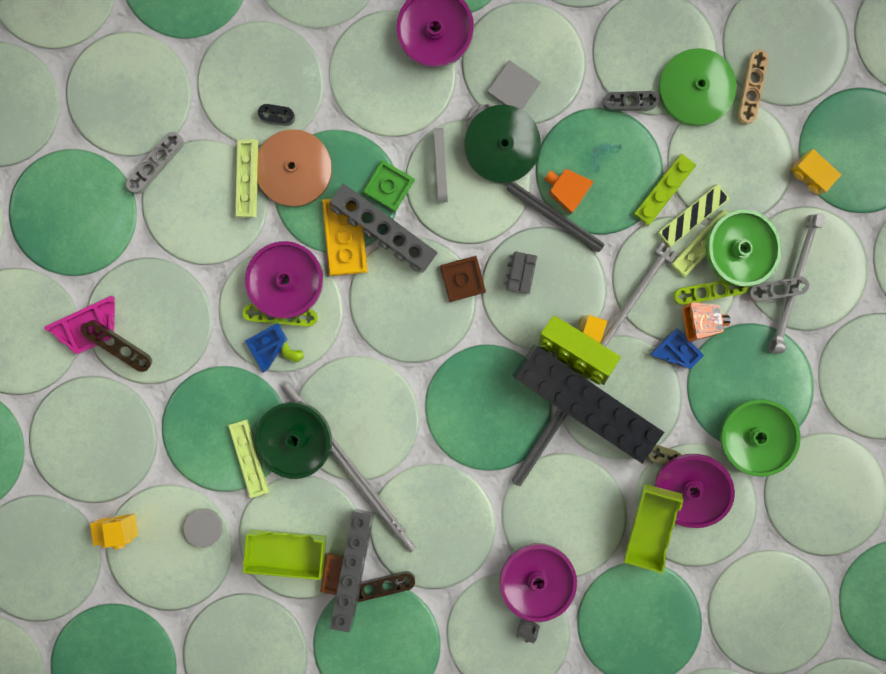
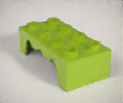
M555 315L552 316L540 334L538 345H540L541 349L547 353H553L562 363H569L574 366L573 369L580 374L585 373L590 376L591 381L599 385L600 383L605 385L621 359L620 355Z
M643 483L624 552V563L663 574L671 533L675 525L677 512L681 511L683 504L681 493Z
M251 529L246 534L243 573L321 580L324 573L327 536Z

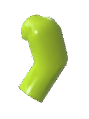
M286 341L281 349L283 357L295 363L300 362L304 358L303 351L291 350Z

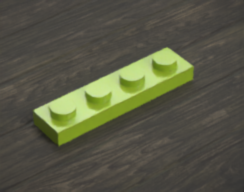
M681 153L633 215L649 226L693 171L696 164Z

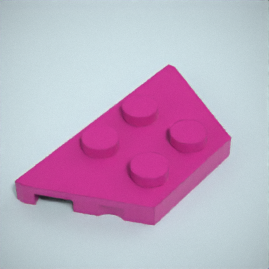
M107 297L44 328L46 331L54 334L60 342L66 344L75 354H81L98 346L82 334V327L90 320H96L114 332L115 297ZM93 325L91 327H88L90 329L89 333L92 334L93 332H95L94 329L96 327H94ZM102 331L97 338L99 339L104 332ZM105 336L104 342H107L113 338L111 336Z

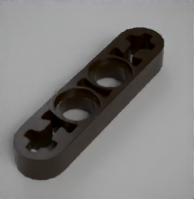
M90 320L83 325L82 334L87 339L135 370L144 372L151 367L152 358L149 354L100 322ZM93 325L96 328L94 329L95 332L91 334L88 327ZM103 331L104 334L98 339L97 337ZM111 336L114 339V344L107 345L104 342V337ZM128 347L131 350V355L124 356L121 353V348ZM135 353H137L138 355H137L136 358L132 361L131 359L133 358V356L135 355ZM144 358L146 362L143 366H140L139 360Z
M404 571L362 581L360 586L362 597H360L359 593L358 602L408 591L415 585V576L410 571ZM405 576H407L408 579H412L409 585H406L405 582L399 583V588H397V581L395 578H398V582L403 581ZM384 581H392L394 587L386 590L383 587ZM366 585H373L375 592L367 594L364 588Z

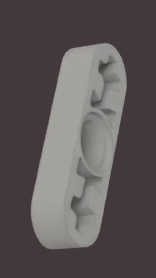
M795 277L757 284L752 287L750 296L756 302L798 296L807 292L809 282L804 277ZM797 281L805 284L802 291H799L798 288L791 289L792 293H788L789 287L787 282H790V286L796 285ZM777 284L783 285L785 287L784 294H775L773 291L774 286ZM766 286H770L772 297H768V293L762 294V298H758L753 293L757 291V288H760L761 291L768 290Z

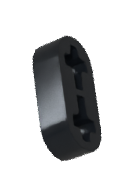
M263 104L258 109V116L265 123L290 126L295 121V114L289 107ZM267 109H269V111L272 114H275V116L268 115V117L266 118L263 112H266ZM288 112L291 117L284 121L283 117L279 115H285Z

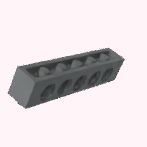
M344 183L330 200L331 210L339 216L343 214L348 218L346 221L354 227L358 225L363 229L362 233L370 239L372 237L376 238L382 248L385 250L391 249L395 252L394 256L402 262L406 260L410 263L409 267L415 272L419 273L421 271L423 273L437 255V251ZM354 203L357 209L350 212L346 209V205ZM368 214L372 217V221L364 223L361 217ZM385 226L388 229V233L381 235L378 233L377 228ZM395 237L402 238L403 245H394L393 239ZM411 248L418 250L419 256L417 258H412L409 255Z
M359 509L352 511L330 629L349 633L353 628L374 512Z

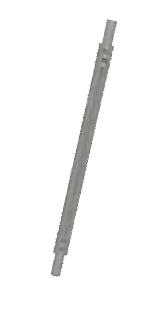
M289 382L282 386L294 402L308 404L302 396L297 394ZM332 437L331 453L385 521L392 533L395 534L396 538H400L410 553L413 552L416 547L405 534L406 530L403 529L402 525Z

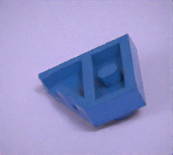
M279 323L245 340L261 371L264 373L270 368L288 339Z
M675 328L650 353L653 357L691 369L704 356L692 342H687V337L678 328Z

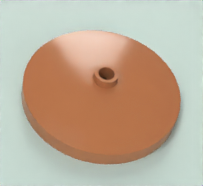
M284 130L268 138L259 149L257 182L262 191L278 204L288 207L308 205L321 197L329 186L332 177L331 158L326 147L314 135L302 130ZM294 163L295 168L289 169V167H291V164Z

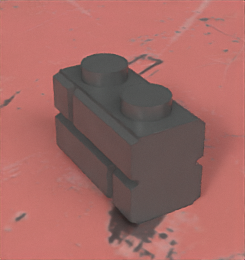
M517 251L513 253V256L509 255L507 266L510 267V272L505 274L503 284L507 286L506 290L530 294L537 261L536 255Z

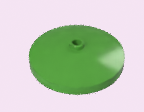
M702 48L683 51L672 58L660 76L658 87L660 101L665 111L673 119L684 125L705 126L711 124L729 110L735 99V74L730 64L714 51Z
M740 209L721 216L712 225L706 239V256L711 269L721 280L733 286L748 287L764 282L774 273L781 258V240L777 229L766 216L757 211Z
M752 399L737 405L726 416L720 432L721 447L728 461L740 471L760 477L774 475L787 468L795 459L801 441L800 429L792 413L781 404L766 399Z

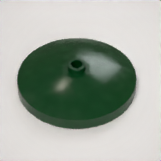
M495 105L481 111L469 124L464 138L465 155L471 168L482 178L494 183H509L524 177L535 166L541 149L540 133L533 119L525 111L511 105ZM505 140L507 146H502L501 141Z
M285 402L273 407L261 418L256 429L255 444L260 459L270 471L284 478L301 479L314 474L325 464L332 449V434L328 422L314 407L301 402Z

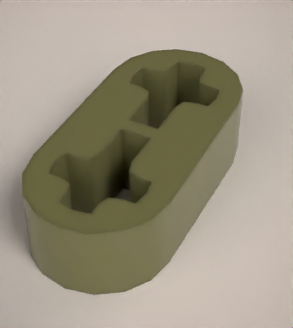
M656 444L653 451L657 448V451L662 453V457L655 455L653 458V454L650 452L648 459L665 465L670 461L666 459L667 455L673 457L675 454V457L681 454Z

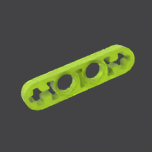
M721 280L679 288L674 291L673 300L678 305H686L692 302L697 303L745 293L748 287L730 289L729 286L731 285ZM718 284L724 286V293L722 295H718L715 291V287ZM698 288L705 289L706 295L704 298L697 296L696 291ZM682 291L683 294L691 293L692 297L684 298L683 302L682 299L678 298V295H681Z
M248 304L243 308V316L248 321L297 326H314L318 321V315L314 310H309L302 314L307 316L310 312L311 316H314V320L307 323V320L300 319L301 323H298L299 316L295 317L292 322L280 318L269 320L263 312L262 320H260L261 315H253V318H251V315L247 314V312L252 307L254 311H261L254 304Z

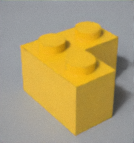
M135 513L96 519L90 523L93 546L101 545V548L113 547V549L124 548L125 544L131 543L138 536Z

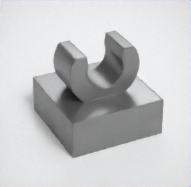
M521 619L516 637L519 638L521 636L525 639V643L531 642L533 644L537 640L540 625Z

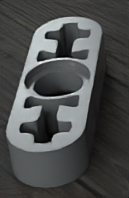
M654 91L609 92L603 98L602 105L605 110L610 112L647 111L654 109L658 105L659 96ZM648 96H650L651 100H654L651 105L647 101L640 104V100H646ZM610 97L613 99V101H619L622 97L621 102H616L613 106H611L610 103H607ZM626 97H633L636 101L635 105L628 106L626 104Z

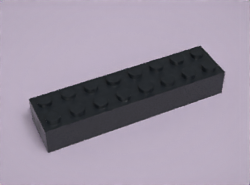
M533 344L512 375L516 380L641 464H643L664 434V431L535 344Z

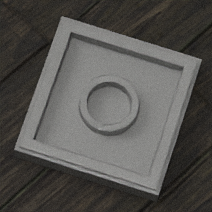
M509 60L487 93L503 105L515 106L522 110L541 82Z

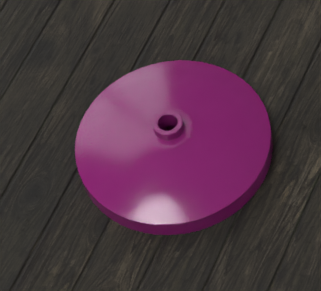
M407 0L399 12L396 29L399 43L411 60L425 67L439 68L451 65L466 53L473 39L474 22L471 10L464 0Z
M279 241L266 245L252 257L246 269L245 286L250 300L260 311L275 318L289 319L306 313L316 304L323 289V271L319 261L306 247L294 242ZM284 279H288L289 283L283 284Z
M684 454L671 459L661 468L655 481V487L682 494L683 504L681 511L677 512L675 523L683 527L704 528L714 525L729 513L734 503L735 489L730 473L720 462L703 454Z
M534 543L517 549L507 558L500 573V591L504 602L515 615L527 621L544 622L560 616L571 605L577 590V576L571 561L562 551L548 544Z

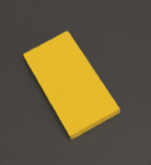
M331 199L322 200L329 276L368 273L363 229L358 225L354 227L346 221L348 218L343 214L339 216L331 210L332 206H330ZM354 203L346 205V209L350 212L357 209Z

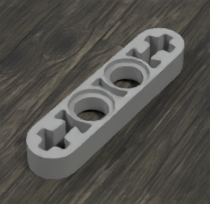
M434 128L438 203L448 202L443 128Z
M176 132L167 133L126 181L127 189L135 194L144 192L183 147V138ZM174 138L178 143L174 145L170 139ZM166 145L172 151L169 152L166 148H164V146ZM159 151H165L166 158L163 161L157 160L156 156ZM148 165H152L154 169L151 175H145L144 168ZM140 174L141 176L146 178V181L141 179V177H139L138 175ZM134 181L138 182L139 188L134 187Z

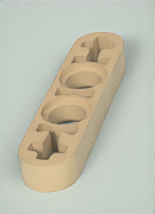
M762 49L754 51L748 59L737 112V119L743 125L752 123L758 114L769 60L767 52ZM757 56H759V59L762 60V61L758 64V66H757V59H754V58L757 57ZM752 73L759 76L757 83L751 81L750 75ZM747 92L755 94V101H749L746 98ZM747 110H748V115L751 116V117L748 118V119H746V116L743 115Z

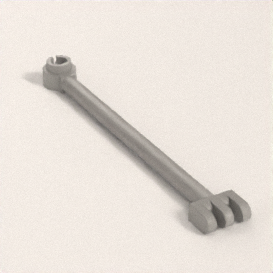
M822 213L808 215L804 227H807L808 231L793 278L802 277L816 229L822 228L825 216ZM797 281L796 285L790 286L788 293H792L791 289L798 288L800 281ZM796 296L787 297L776 334L768 346V350L771 353L782 354L786 349L783 336Z
M661 242L655 250L654 254L658 256L657 260L612 323L600 344L605 347L607 346L664 262L670 264L678 254L676 251H673L669 256L668 253L672 249L669 246L663 252L662 249L665 243Z

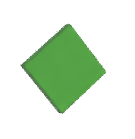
M381 160L365 187L363 194L396 213L415 179L386 161Z

